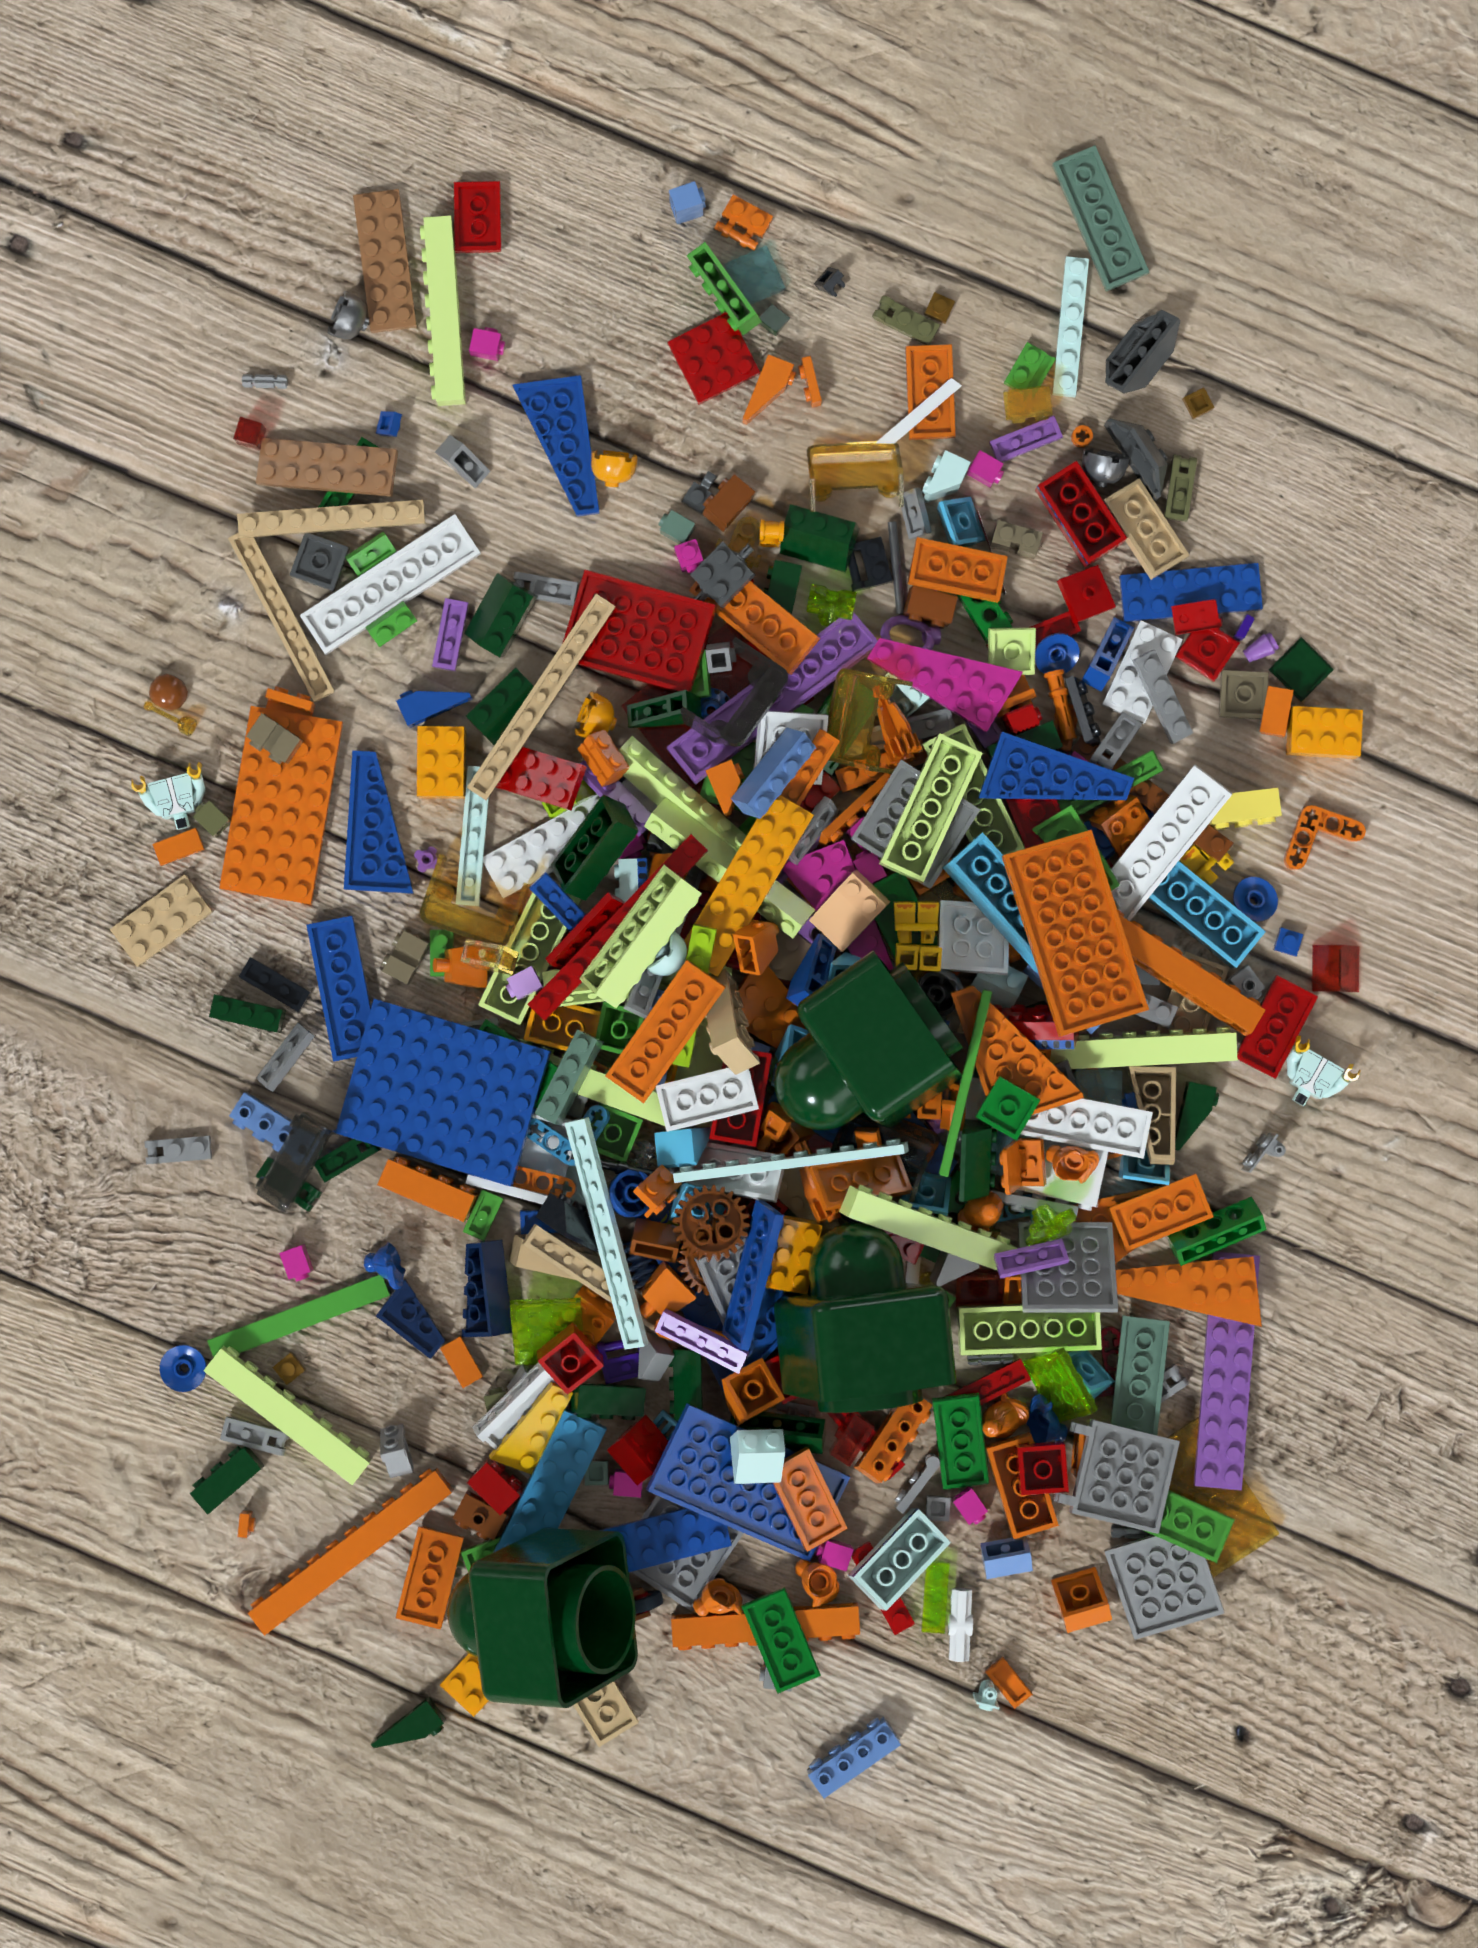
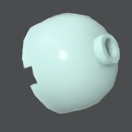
M674 931L668 943L662 946L656 954L654 962L648 965L646 969L659 976H668L680 970L687 956V946L684 939Z

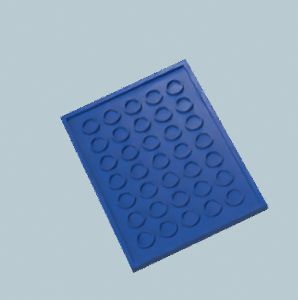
M374 999L335 1133L512 1187L551 1051Z

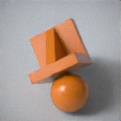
M954 1083L949 1086V1091H951L950 1100H942L940 1129H946L947 1131L950 1129L960 1083ZM965 1107V1111H964V1115H963V1119H962V1124H961L960 1131L963 1130L964 1121H965V1115H966V1107Z

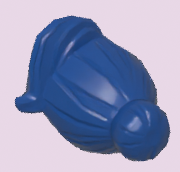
M388 1242L378 1249L376 1254L369 1253L365 1256L364 1268L370 1273L377 1272L389 1281L390 1286L394 1290L401 1289L406 1269L401 1267L399 1253L391 1243Z
M1041 1393L1036 1394L1032 1398L1029 1407V1419L1026 1423L1030 1429L1033 1441L1035 1443L1051 1442L1052 1440L1056 1442L1064 1441L1068 1434V1428L1065 1424L1060 1423L1058 1416L1052 1410L1053 1403H1048L1047 1398Z

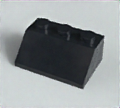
M549 1193L536 1218L564 1237L599 1253L588 1210H586L587 1207L576 1200L572 1204L573 1200L560 1193L559 1197Z

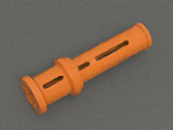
M1060 669L1043 675L1047 679L1050 690L1048 696L1054 702L1062 741L1076 739L1077 735L1067 700L1069 690L1065 687L1064 669Z

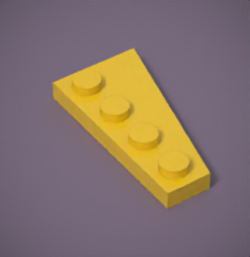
M550 1382L532 1403V1408L525 1416L522 1415L517 1421L518 1424L511 1433H507L502 1439L500 1446L490 1453V1459L532 1475L573 1392L567 1395L558 1384Z

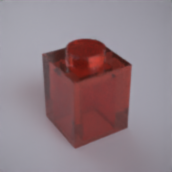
M240 417L233 439L238 445L260 451L266 428L260 422Z

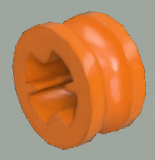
M1085 425L1076 427L1071 435V441L1079 448L1087 447L1093 438L1092 430ZM1081 431L1086 432L1085 435H1088L1084 442H1080V438H1076V435H1079Z

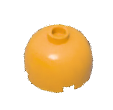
M598 450L591 452L593 474L598 480L604 481L605 486L619 487V483L627 482L635 474L637 455L634 454L632 458H629V453L603 450V455H597Z
M594 692L589 693L591 699L585 698L576 721L580 723V729L575 728V734L583 738L601 730H606L607 733L609 730L613 731L617 722V718L614 717L612 703L606 697Z

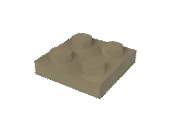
M1222 670L1219 717L1262 719L1269 672Z

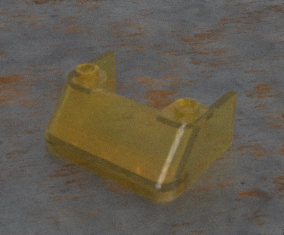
M875 441L818 444L808 447L807 471L810 511L815 512V501L822 502L831 497L832 490L878 488L879 494L886 498L897 496L899 507H904V474L899 444H882Z
M847 668L841 669L835 679L827 733L840 742L828 761L868 771L892 774L895 769L879 766L880 750L877 746L870 744L878 700L889 699L894 692L895 684L912 686L913 682Z
M439 854L420 909L421 919L429 925L493 947L501 948L506 946L520 919L530 885L524 883L517 904H503L499 907L495 918L452 903L454 897L453 886L446 881L440 880L447 857Z

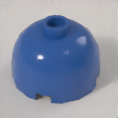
M626 1170L616 1175L609 1183L610 1201L613 1210L623 1217H637L649 1210V1207L633 1192L648 1177L645 1173Z

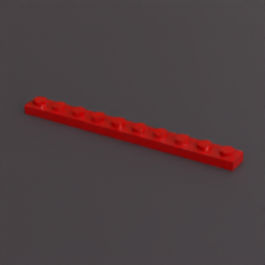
M690 834L527 1005L546 1021L582 983L579 979L663 865L683 878L708 852V849Z

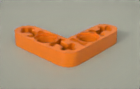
M1314 805L1306 806L1299 813L1284 856V863L1290 870H1298L1304 867L1317 830L1349 842H1357L1364 838L1366 833L1365 826L1357 820ZM1313 810V815L1316 816V819L1311 820L1308 826L1313 827V830L1307 827H1300L1301 823L1303 825L1307 823L1308 817L1305 816V813ZM1334 817L1338 820L1339 825L1336 830L1328 829L1326 825L1328 818ZM1344 821L1347 822L1345 827L1353 828L1356 825L1360 835H1355L1353 838L1351 837L1352 833L1347 830L1340 834ZM1300 831H1305L1309 835L1308 843L1300 844L1297 841V834ZM1293 845L1306 849L1305 852H1299L1298 859L1301 860V863H1296L1295 866L1292 865L1293 861L1290 860V856H1294L1297 852V849H1293Z

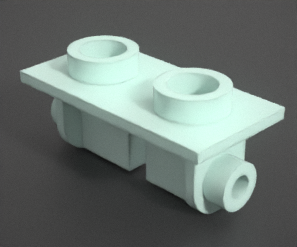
M983 1680L980 1684L979 1692H973L976 1704H979V1708L987 1711H992L993 1708L999 1709L1000 1707L996 1700L997 1691L994 1688L993 1682L991 1680Z

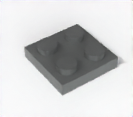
M304 533L290 576L334 592L346 561L345 556L348 555L350 548L310 533Z

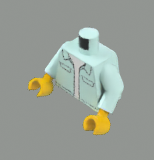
M198 762L197 770L192 769L191 763H189L187 773L147 783L148 787H146L145 778L140 776L142 784L136 785L131 780L132 789L138 792L145 806L156 816H162L166 820L174 818L177 830L189 828L190 824L187 814L195 812V809L202 803L206 791L201 774L202 763Z
M1301 1036L1296 1037L1295 1046L1286 1060L1287 1075L1290 1078L1289 1083L1298 1088L1292 1098L1294 1102L1305 1106L1310 1095L1316 1099L1329 1098L1342 1091L1351 1081L1358 1079L1361 1070L1356 1074L1350 1072L1354 1064H1349L1346 1072L1343 1073V1068L1309 1049L1310 1039L1305 1044H1300Z

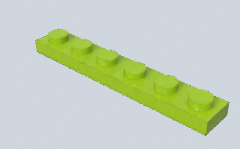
M694 924L686 960H689L708 974L717 929ZM697 1029L674 1060L673 1065L690 1067Z

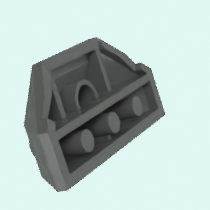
M1160 310L1155 315L1135 323L1106 359L1105 383L1123 394L1146 388L1174 352L1180 319L1164 310Z
M1108 419L1104 427L1120 452L1125 455L1124 458L1129 457V466L1137 478H1140L1156 502L1160 498L1168 465L1166 463L1167 456L1161 448L1157 449L1154 444L1155 438L1149 429L1145 430L1143 425Z

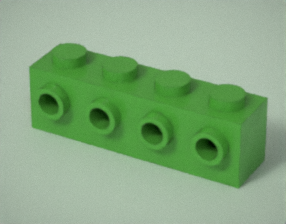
M706 242L686 255L691 262V265L688 266L696 278L701 276L704 280V283L701 284L709 296L714 294L717 299L714 302L721 313L727 312L730 317L727 322L734 331L739 329L742 335H745L762 322Z

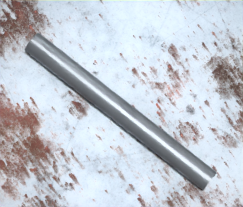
M893 521L888 522L896 614L902 615L905 601L897 522Z

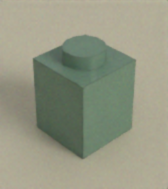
M673 510L669 514L665 513L658 524L661 527L660 534L677 544L687 542L696 528L695 523Z

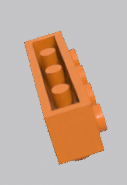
M923 1398L921 1402L892 1408L854 1465V1468L875 1483L886 1482L893 1473L891 1468L895 1461L899 1462L905 1455L906 1451L904 1448L907 1443H912L918 1435L919 1431H917V1428L921 1422L924 1424L930 1417L931 1412L929 1410L932 1404Z

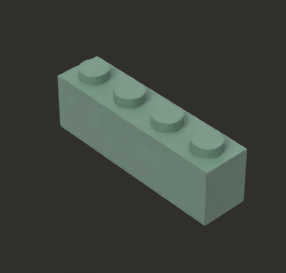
M577 1029L534 1114L555 1125L563 1124L604 1041Z

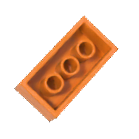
M399 1155L398 1157L388 1159L378 1181V1186L462 1222L468 1220L479 1195L474 1192V1187L464 1183L460 1184V1186L453 1183V1178L444 1174L435 1176L431 1174L432 1169L423 1165L414 1167L410 1165L411 1160Z
M1030 1432L985 1445L1013 1539L1059 1526L1049 1494L1021 1495L1019 1493L1016 1445L1034 1443Z

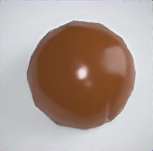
M170 674L157 676L149 688V697L152 702L168 711L180 708L186 701L188 693L185 683Z

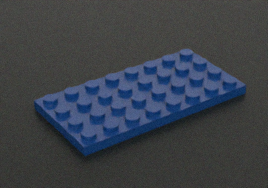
M687 1403L646 1490L810 1562L817 1547L808 1552L804 1549L773 1483L734 1484L730 1437L737 1430L746 1429ZM785 1447L784 1459L796 1451ZM815 1460L837 1505L850 1476Z

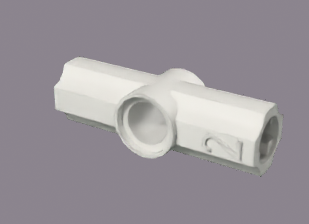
M952 1588L951 1614L948 1615V1635H950L949 1660L969 1661L970 1636H972L973 1615H971L972 1589Z

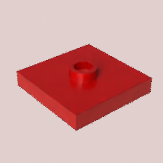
M1098 565L1057 581L1075 624L1116 608Z
M1220 629L1191 632L1175 657L1214 682L1240 642Z

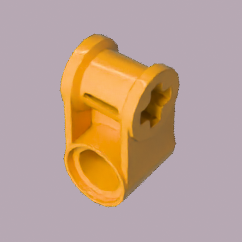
M761 519L759 546L769 548L780 547L784 537V521L776 522Z

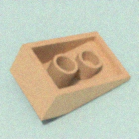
M855 870L809 921L838 949L844 952L890 901L858 870Z

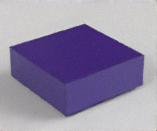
M1246 614L1232 638L1242 641L1255 620L1254 617Z

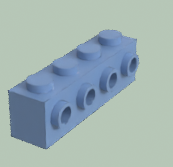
M786 728L732 796L731 800L743 814L761 819L776 798L782 794L783 789L790 780L796 776L801 766L810 758L816 746L804 732Z
M248 1092L243 1093L229 1117L234 1119L232 1122L234 1125L243 1130L246 1127L252 1130L253 1137L262 1142L265 1139L273 1144L272 1148L280 1154L285 1152L293 1156L291 1160L301 1167L312 1165L326 1142Z
M885 1717L880 1720L878 1718L873 1719L867 1724V1729L863 1732L857 1731L847 1738V1743L842 1746L836 1745L829 1750L827 1757L822 1760L818 1758L809 1765L807 1770L808 1777L823 1798L832 1794L901 1745L900 1739Z

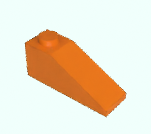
M768 354L743 416V424L747 425L786 390L787 385L792 386L796 376V372H793L794 364Z

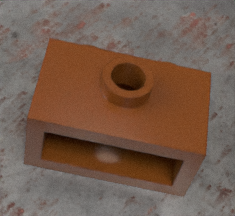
M735 474L730 479L725 478L718 487L720 491L715 496L711 494L703 504L705 508L702 515L722 532L731 525L753 500L755 491Z
M912 585L908 591L903 615L908 616L910 621L922 623L923 620L930 622V626L944 629V626L948 627L952 623L958 596Z
M636 1218L629 1254L675 1263L680 1241H676L680 1233L673 1232V1229L677 1226L649 1219Z
M467 1490L453 1519L456 1520L455 1524L466 1530L470 1527L477 1531V1536L488 1541L489 1539H495L508 1511H505L500 1516L482 1497Z

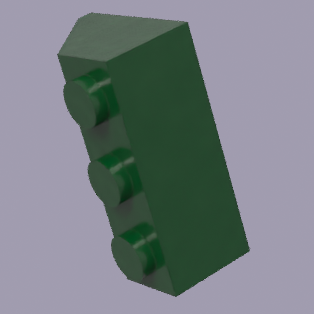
M790 504L784 522V537L781 542L780 554L846 573L860 529L856 522Z
M497 573L464 634L480 647L499 658L505 657L538 596Z
M515 667L466 717L495 746L534 686Z
M965 1119L961 1137L960 1202L989 1196L990 1187L995 1188V1174L991 1173V1165H996V1151H992V1143H997V1129H993L992 1126L981 1120Z
M673 1347V1354L675 1356L669 1364V1367H673V1377H669V1391H674V1400H670V1414H674L675 1420H679L687 1403L703 1410L701 1354L687 1347Z

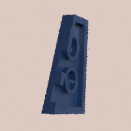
M406 1279L403 1280L401 1289L395 1290L376 1315L377 1318L429 1359L435 1355L446 1340Z

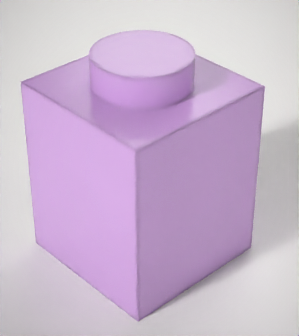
M533 966L507 978L509 984L505 985L511 998L516 996L517 1000L544 987Z

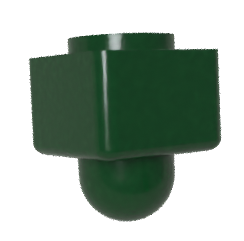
M873 950L800 1001L797 1009L798 1016L809 1033L789 1047L783 1054L776 1068L774 1085L778 1102L784 1112L793 1121L806 1128L814 1130L838 1128L863 1112L877 1123L891 1127L962 1078V1073L951 1059V1056L963 1047L906 965L901 962L889 971Z
M851 1222L836 1226L824 1234L815 1245L809 1261L811 1292H808V1294L786 1295L779 1298L774 1304L783 1394L818 1401V1411L850 1413L883 1410L915 1404L923 1400L922 1389L956 1384L957 1378L947 1292L935 1285L906 1283L901 1252L894 1240L880 1228L866 1223Z
M540 1529L474 1562L469 1573L456 1584L448 1602L447 1617L451 1633L456 1642L466 1652L478 1658L482 1692L485 1698L491 1702L569 1708L631 1672L637 1663L635 1600L629 1581L625 1540L618 1531Z

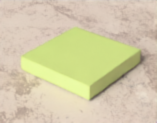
M988 628V664L1022 671V675H1035L1036 628Z

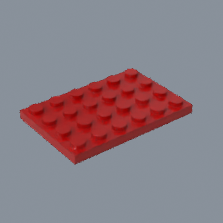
M584 570L563 642L595 594H598L616 607L577 665L676 692L683 690L691 692L717 606Z

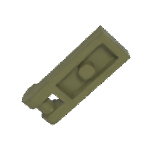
M883 295L879 302L881 305L878 310L874 311L872 317L924 345H930L940 324ZM888 309L894 311L892 318L886 315Z
M1173 455L1164 513L1166 519L1188 521L1197 458L1195 457L1186 459L1181 458V455ZM1179 468H1187V473L1179 472Z

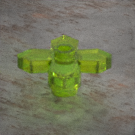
M811 584L806 612L818 614L819 623L827 627L838 618L852 620L857 592L844 589L833 591L829 590L826 586Z
M1048 1204L1032 1211L1034 1224L1030 1225L1029 1232L1031 1235L1026 1238L1025 1242L1027 1246L1047 1242L1048 1240L1053 1241L1070 1234L1073 1229L1071 1223L1076 1219L1073 1209L1070 1208L1060 1212L1058 1215Z

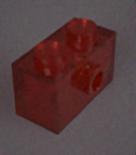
M853 1412L845 1426L841 1424L834 1434L836 1440L829 1449V1454L850 1467L875 1428L874 1424Z

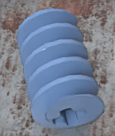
M632 1241L623 1243V1245L627 1246L624 1249L625 1254H629ZM629 1254V1257L626 1258L627 1263H632L629 1271L635 1272L631 1278L632 1281L638 1282L634 1285V1289L642 1288L653 1274L651 1272L657 1266L649 1264L653 1260L652 1258Z

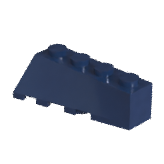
M487 1240L466 1244L465 1274L468 1276V1283L464 1286V1295L467 1296V1308L463 1309L466 1329H462V1337H492L513 1333L503 1240Z

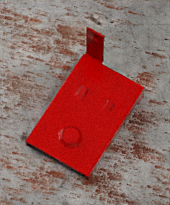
M1216 599L1171 606L1175 635L1218 629L1223 625L1222 616L1220 619L1218 616Z

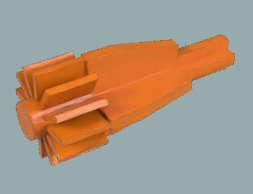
M881 684L878 687H874L872 690L879 705L877 712L885 741V751L891 765H898L900 760L911 763L915 760V757H919V754L923 753V748L917 734H912L910 724L896 702L891 703L885 686Z
M807 1140L799 1142L794 1146L796 1152L807 1150L808 1154H813ZM811 1166L801 1168L799 1171L805 1197L817 1223L825 1222L826 1220L832 1223L842 1218L839 1212L840 1208L824 1212L809 1171Z

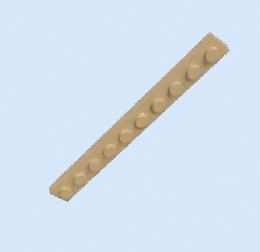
M595 594L467 786L469 790L487 801L616 606Z

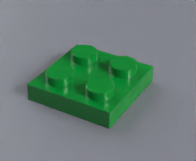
M999 1075L975 1117L1017 1141L1039 1104L1040 1098Z

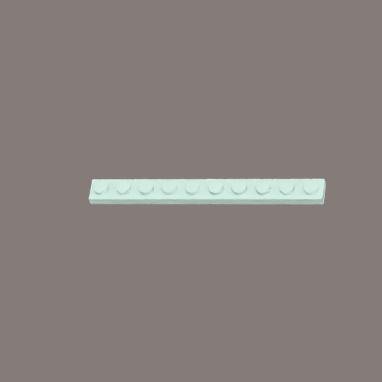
M586 1117L571 1120L565 1123L624 1350L644 1347L649 1343L610 1201L590 1119Z
M900 1139L886 1140L885 1145H877V1142L863 1143L861 1148H854L853 1144L840 1146L838 1151H831L830 1147L816 1149L817 1153L808 1154V1151L804 1150L793 1152L794 1156L785 1157L784 1153L770 1155L771 1159L762 1160V1156L747 1158L748 1162L739 1163V1159L725 1161V1165L716 1166V1162L704 1163L702 1168L694 1169L693 1165L679 1167L680 1171L673 1173L674 1183L900 1155L907 1153L909 1148L908 1142H901Z

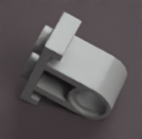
M403 1424L389 1425L384 1429H380V1455L382 1462H385L390 1478L414 1473L413 1461L405 1438Z

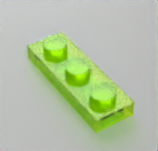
M933 1561L925 1570L921 1632L945 1634L949 1562Z

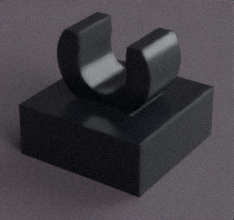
M828 267L815 281L814 285L818 290L836 297L837 294L834 292V286L837 284L841 288L845 287V283L841 280L844 275L838 269Z

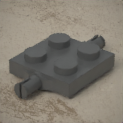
M722 541L690 574L702 590L694 599L705 601L709 597L714 599L720 607L724 608L756 576L745 561L754 549L747 543L737 553Z

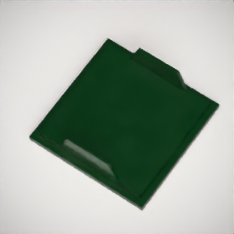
M1302 637L1269 669L1287 689L1294 690L1293 695L1300 702L1334 670Z

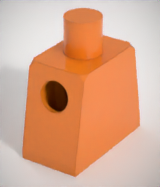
M753 920L749 925H745L733 933L740 972L760 976L778 953L776 935L779 933V927L775 923Z
M475 944L445 949V958H434L433 971L444 972V980L447 983L472 988H486L488 944Z
M663 1261L641 1288L642 1296L646 1301L639 1309L646 1319L655 1311L662 1315L665 1309L675 1313L694 1301L696 1295L694 1290L687 1286V1283L681 1279L668 1263Z

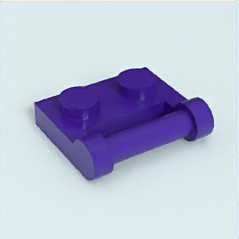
M622 1339L604 1343V1341L597 1343V1349L603 1355L604 1367H602L606 1384L638 1377L639 1352L610 1359L607 1358L606 1352L624 1348Z

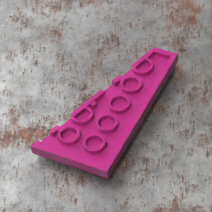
M882 638L878 639L867 657V660L984 732H987L1023 673L1018 670Z
M842 840L806 854L798 865L788 861L782 870L814 909L818 911L856 868L846 842ZM874 919L847 949L852 955L861 958L874 950L890 971L894 967Z

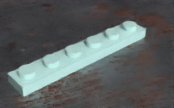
M1068 256L1065 258L1052 395L1076 396L1089 265L1088 258Z
M468 766L456 905L479 907L489 798L486 801L467 788L480 768L479 766Z

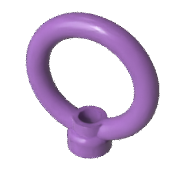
M898 615L891 617L881 627L880 635L882 639L893 641L890 637L891 628L896 625H910L922 632V641L925 645L921 648L932 650L934 645H939L941 642V630L939 627H929L923 621L922 623L910 621L908 616Z

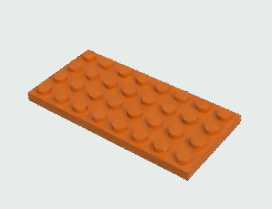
M251 706L246 735L261 713H263L304 742L289 764L283 761L281 764H278L268 757L270 755L269 751L264 748L261 751L257 750L249 744L251 739L245 736L219 889L312 905L343 722Z
M1092 830L1003 855V863L1058 1036L1062 1037L1149 1010Z

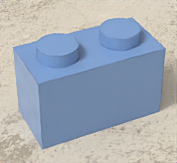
M695 181L669 190V202L677 225L703 216L706 199L702 187L697 188Z
M1027 1536L980 1543L987 1579L1033 1571Z

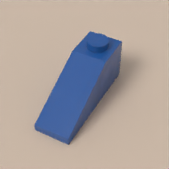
M1115 617L1112 619L1082 678L1085 684L1102 692L1135 627Z
M412 690L402 693L400 695L401 699L396 700L407 726L412 728L473 700V698L467 692L416 691L413 693Z
M821 933L817 934L791 979L786 999L796 1006L828 981L831 962H833L837 947Z

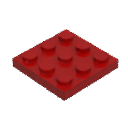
M727 312L667 342L698 405L760 374L739 329L734 331L727 322L730 318Z

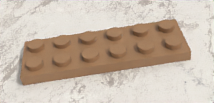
M399 189L353 195L371 333L417 328Z
M262 438L256 483L262 486L392 497L398 451L397 449Z

